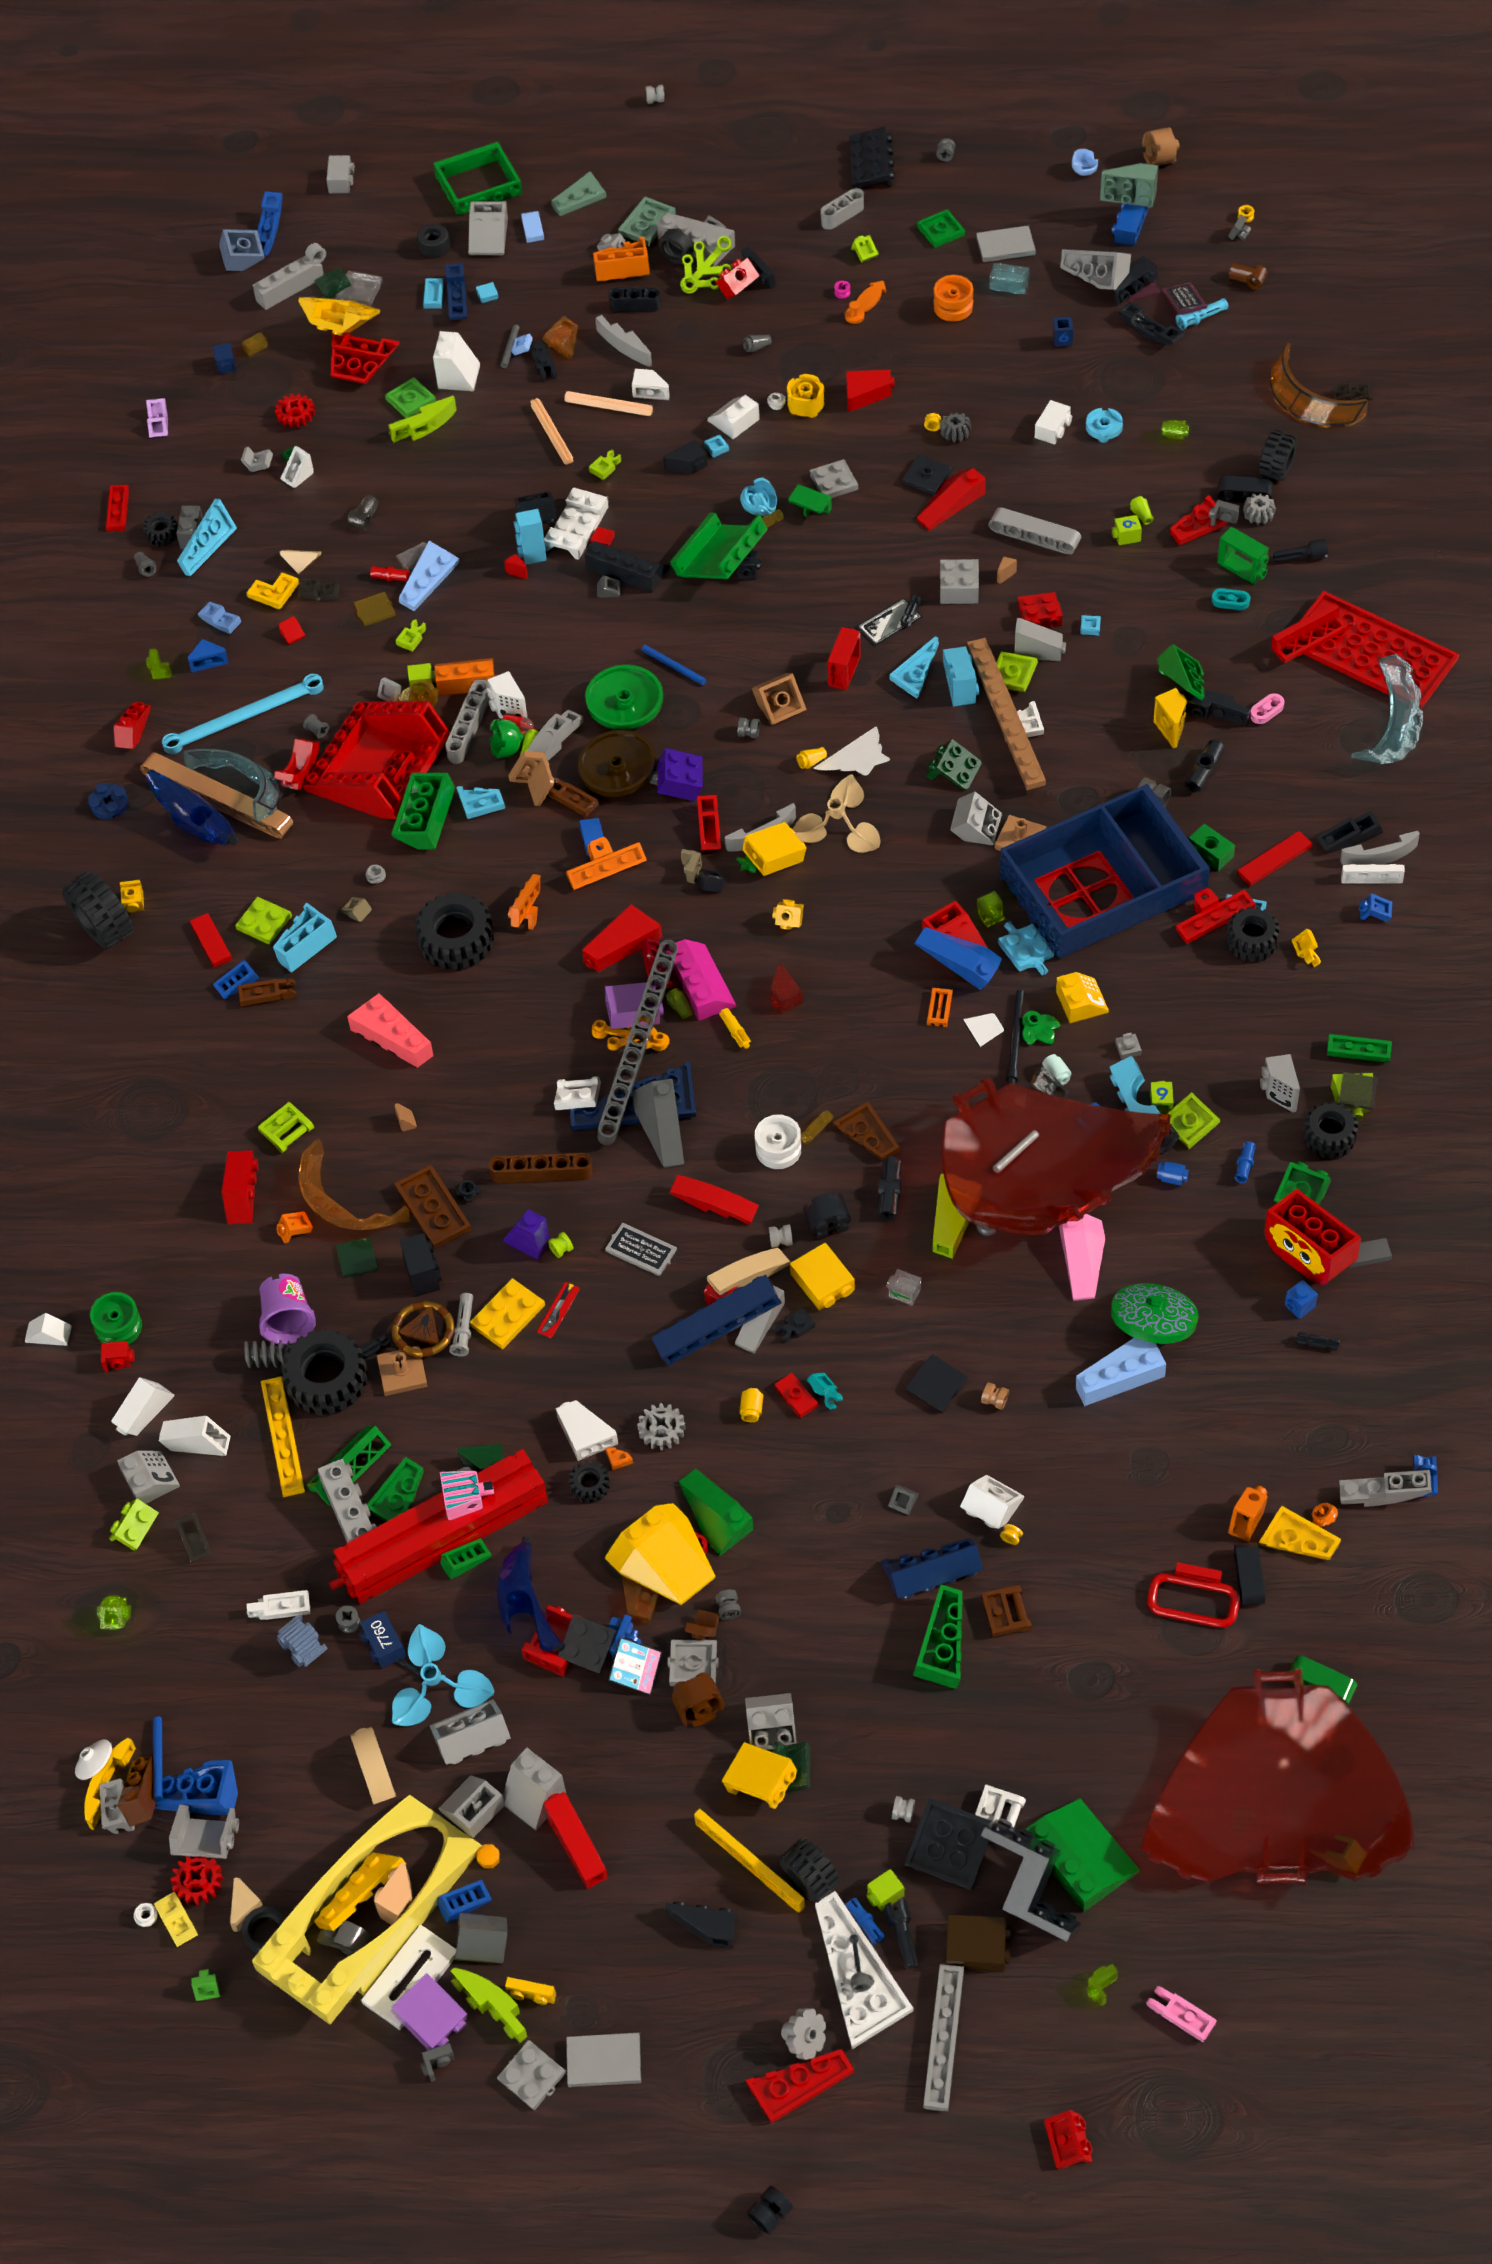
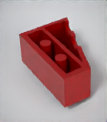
M253 1150L230 1151L227 1153L222 1186L227 1224L253 1223L254 1188L257 1182L255 1171H258V1159H254Z

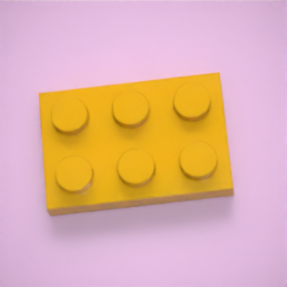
M512 1278L470 1321V1326L498 1347L504 1349L545 1306V1301Z

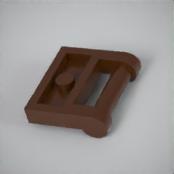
M1016 1585L981 1593L992 1637L1019 1631L1027 1632L1032 1629L1031 1621L1027 1618L1021 1598L1023 1594L1021 1586ZM1008 1597L1013 1599L1018 1622H1013L1006 1599Z

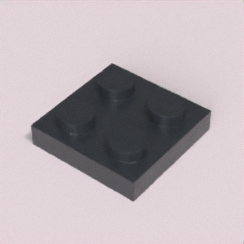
M573 1615L562 1644L564 1647L560 1650L558 1656L570 1663L601 1674L617 1631Z

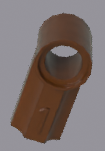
M1233 263L1229 272V278L1246 282L1251 289L1257 290L1261 288L1268 273L1266 268L1261 265L1250 268Z

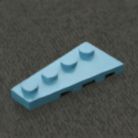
M214 499L177 560L187 576H191L237 529L220 499Z

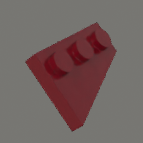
M645 938L640 944L647 978H649L661 943L660 941ZM663 968L657 969V970L660 971V972H665V971H666V970L663 969ZM672 969L666 990L678 992L682 985L674 969Z

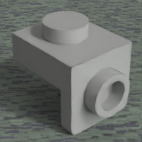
M620 233L606 234L601 238L600 243L596 247L599 251L613 246L616 249L624 246L625 240Z
M246 447L241 461L252 473L269 468L273 453L269 449L254 453L249 447Z

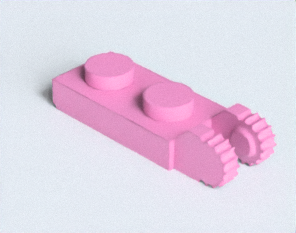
M1157 1986L1154 1990L1155 1993L1163 2000L1169 2002L1168 2005L1165 2007L1152 1998H1149L1147 2005L1158 2014H1162V2017L1204 2043L1217 2020L1177 1994H1172L1164 1988Z

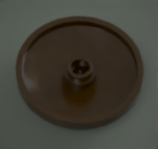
M614 730L596 736L585 745L579 755L578 770L584 785L594 793L607 797H620L634 793L644 787L654 775L657 761L652 744L644 736L633 731Z

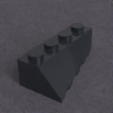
M595 541L590 544L584 553L586 569L653 593L670 567V564L651 562Z

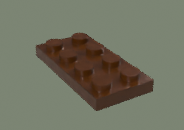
M432 1165L394 1183L396 1190L427 1239L431 1240L434 1249L472 1230L471 1225Z

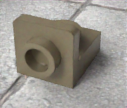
M682 849L681 859L682 864L685 865L684 873L686 874L687 882L695 884L702 867L701 853Z

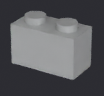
M350 155L329 156L327 171L329 193H350V186H353V175L351 174L354 173V163H351Z

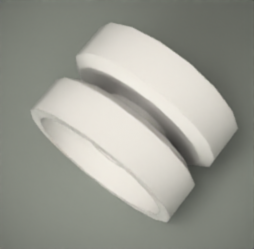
M771 1115L758 1123L755 1129L756 1155L759 1161L766 1167L773 1169H784L798 1161L801 1155V1132L797 1122L788 1116Z

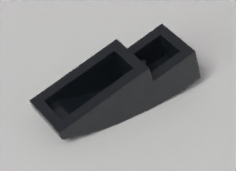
M1369 811L1355 820L1353 817H1350L1316 837L1325 852L1328 853L1358 845L1382 834L1383 831L1372 811Z

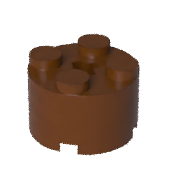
M705 1672L699 1673L695 1678L687 1681H680L673 1686L672 1701L683 1724L688 1726L687 1723H692L693 1727L707 1724L717 1717L716 1712L719 1709L723 1711L725 1707L723 1698L714 1680Z

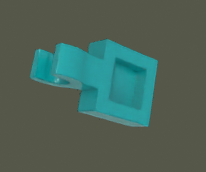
M825 1373L811 1374L807 1379L815 1393L825 1396L826 1407L828 1409H836L837 1406L833 1403V1399L842 1401L843 1397L840 1393L836 1392L837 1387Z

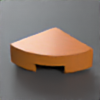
M614 1447L605 1448V1453L612 1470L633 1463L629 1453Z

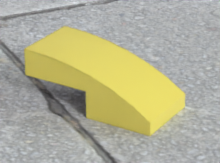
M175 1892L154 1903L177 1947L198 1935Z

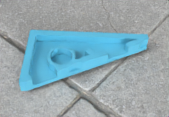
M935 636L890 674L892 682L916 699L920 696L938 648V637Z

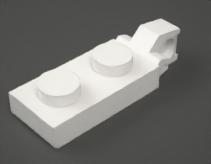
M304 1590L263 1595V1598L258 1599V1602L247 1604L248 1617H259L260 1619L268 1620L292 1617L298 1614L308 1615L310 1614L309 1592Z

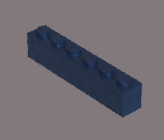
M765 1274L754 1278L751 1283L743 1287L736 1288L731 1294L718 1298L706 1308L698 1309L695 1314L680 1319L668 1329L660 1330L652 1339L661 1358L670 1366L782 1304Z

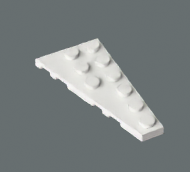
M834 1891L818 1903L816 1902L815 1908L851 2047L854 2049L913 2012V2007ZM852 1934H856L859 1937L857 1946L861 1972L866 1973L870 1979L871 1988L864 1992H854L851 1988V1977L856 1973L853 1945L849 1941Z

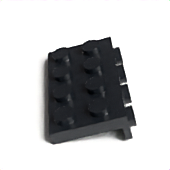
M885 126L849 136L851 185L853 189L887 181L889 187L893 186V179H895V173L892 169L894 167V160L891 156L894 155L891 145L893 138L891 132L888 133Z

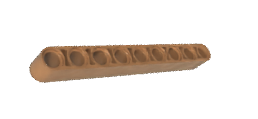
M151 753L140 766V770L145 776L152 769V772L147 776L148 778L276 838L281 839L293 825V820L287 814L275 808L272 811L256 803L258 800L157 753Z

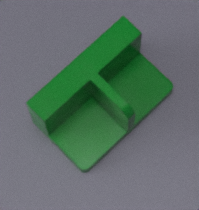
M799 484L789 497V503L803 507L805 517H808L811 511L829 514L832 509L831 496Z

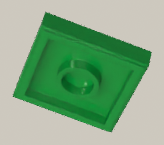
M948 209L917 222L918 229L934 248L965 236L964 228Z

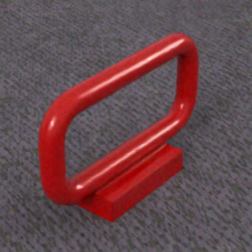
M1177 1562L1175 1574L1160 1573L1151 1580L1147 1604L1154 1614L1162 1617L1217 1628H1226L1236 1621L1240 1596L1234 1587L1220 1583L1222 1571ZM1161 1582H1171L1226 1593L1231 1598L1228 1616L1224 1619H1218L1160 1607L1156 1603L1159 1584Z

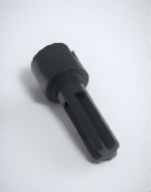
M1326 540L1309 541L1307 546L1273 552L1274 561L1277 563L1310 557L1312 560L1326 558L1328 554Z
M899 1899L897 1901L898 1910H896L891 1902L885 1904L884 1908L889 1925L895 1928L904 1967L911 1969L918 1966L908 1925L912 1918L907 1900Z

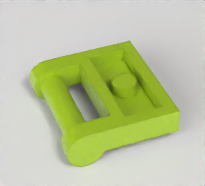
M290 1102L258 1126L259 1132L275 1145L281 1153L285 1152L287 1147L306 1131L310 1132L314 1129L312 1122ZM298 1122L302 1124L283 1140L279 1139Z

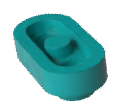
M1220 588L1212 593V604L1218 608L1245 610L1250 605V595L1245 591Z

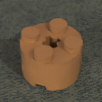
M1170 127L1144 133L1142 147H1146V152L1143 153L1146 163L1160 166L1176 162V150H1179V141L1175 139Z

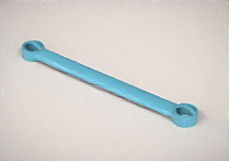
M317 674L307 675L301 683L180 734H167L162 739L164 751L168 754H176L182 750L183 746L303 695L318 694L323 690L322 678ZM310 682H319L315 687L308 686ZM170 741L179 742L177 745L172 747L166 746L167 743H169Z

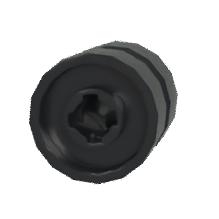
M771 2185L760 2196L761 2201H755L746 2211L753 2223L768 2235L779 2225L778 2219H784L793 2209L791 2202Z

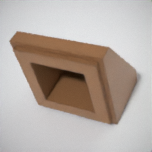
M1002 558L997 570L998 583L1001 584L1016 573V559Z
M398 1103L395 1104V1112L401 1131L404 1132L416 1128L417 1125L412 1111Z

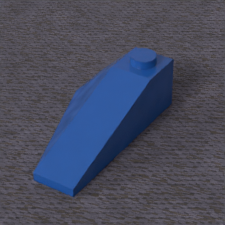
M927 927L922 930L914 943L979 990H982L989 983L1002 959L985 946Z

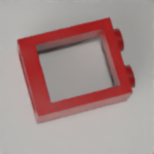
M841 628L828 659V686L842 690L848 689L861 657L860 631Z

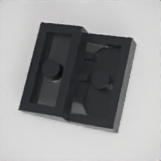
M932 1354L915 1374L906 1389L944 1413L953 1397L959 1394L969 1377Z

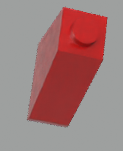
M890 370L846 372L848 411H853L890 397L891 388H895L894 377H891Z

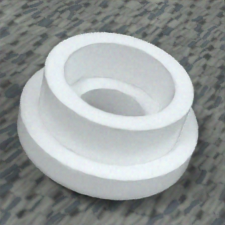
M772 393L768 396L767 402L772 409L779 410L783 408L786 398L781 393Z
M150 1903L140 1904L134 1911V1920L141 1927L151 1926L158 1917L157 1909ZM145 1913H150L148 1918H142Z

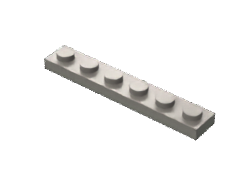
M940 1964L924 2109L948 2112L964 1967Z

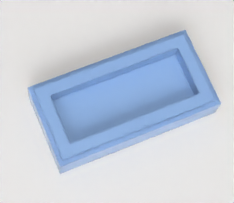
M539 212L521 214L527 243L544 240Z

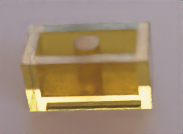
M261 332L242 342L243 351L249 357L268 346L267 339Z

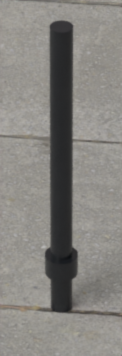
M1023 990L1016 991L1009 1070L1006 1071V1092H1015V1085L1018 1081L1019 1072L1017 1071L1024 1002Z

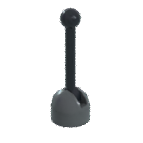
M852 1934L849 1941L853 1945L856 1973L851 1977V1988L854 1992H864L871 1988L870 1979L866 1973L861 1972L857 1946L859 1937L856 1934Z

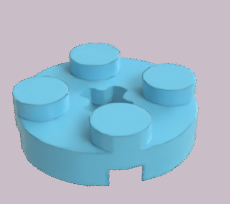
M1102 408L1095 409L1087 416L1086 431L1100 442H1108L1109 439L1117 437L1122 432V416L1114 409L1108 408V411H1102Z

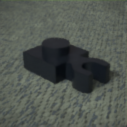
M801 1308L785 1318L786 1325L777 1326L775 1334L786 1333L781 1339L782 1343H787L793 1334L799 1338L815 1328V1322Z

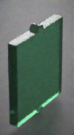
M341 267L331 272H326L325 275L314 280L325 298L340 293L343 289L351 286Z
M371 1237L356 1241L353 1239L351 1242L336 1245L343 1278L355 1275L362 1276L364 1273L378 1270Z

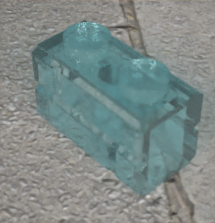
M994 263L990 274L989 289L1007 291L1014 294H1025L1029 282V268Z

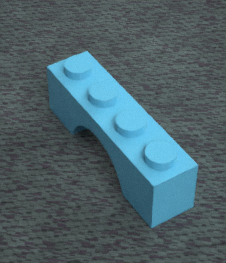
M1130 1056L1110 1066L1112 1072L1110 1079L1115 1087L1118 1086L1120 1089L1117 1094L1121 1102H1126L1127 1104L1125 1111L1129 1119H1133L1135 1122L1132 1127L1136 1135L1139 1136L1140 1133H1144L1143 1130L1145 1128L1148 1129L1151 1124L1154 1125L1156 1121L1160 1123L1163 1118L1155 1105H1142L1136 1100L1137 1091L1145 1079L1134 1058Z

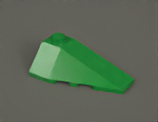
M1171 644L1156 659L1159 671L1202 701L1204 699V688L1202 686L1204 683L1202 679L1204 672L1199 661L1174 644Z

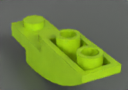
M454 396L420 407V414L389 424L392 441L396 442L407 437H411L414 441L438 429L457 411Z
M458 1968L451 1970L453 1977L451 1983L458 1992L464 1991L468 1996L466 2001L474 2010L478 2008L482 2014L488 2010L496 2021L500 2019L505 2025L503 2027L504 2031L511 2039L515 2037L521 2043L527 2038L525 2028L516 2018L520 2013L518 2005L508 1994L477 1974Z

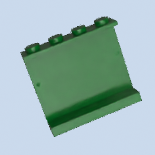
M709 513L670 563L678 577L728 579L768 529L760 515H757L749 526L722 525L716 513Z

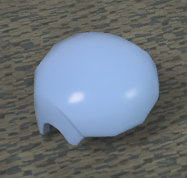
M1078 149L1072 157V168L1079 175H1091L1097 170L1098 159H1094L1092 151Z

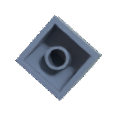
M223 229L219 246L226 271H244L264 259L258 231Z

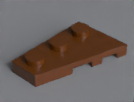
M869 1102L862 1104L832 1122L834 1127L881 1161L901 1151Z

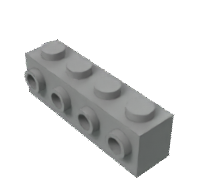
M343 1459L318 1468V1476L347 1543L376 1528L375 1523L371 1524L368 1517L371 1514L367 1504L362 1505L359 1498L362 1496L359 1485L353 1484L351 1477L354 1475L349 1463L345 1465Z

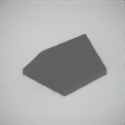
M459 1913L455 1960L503 1965L507 1939V1917Z

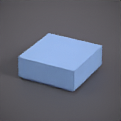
M530 334L515 338L511 352L514 355L529 351L533 337Z

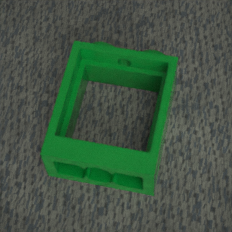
M1230 527L1220 537L1218 564L1255 585L1267 574L1266 566L1269 560V548L1237 529ZM1235 550L1252 559L1253 564L1236 555Z

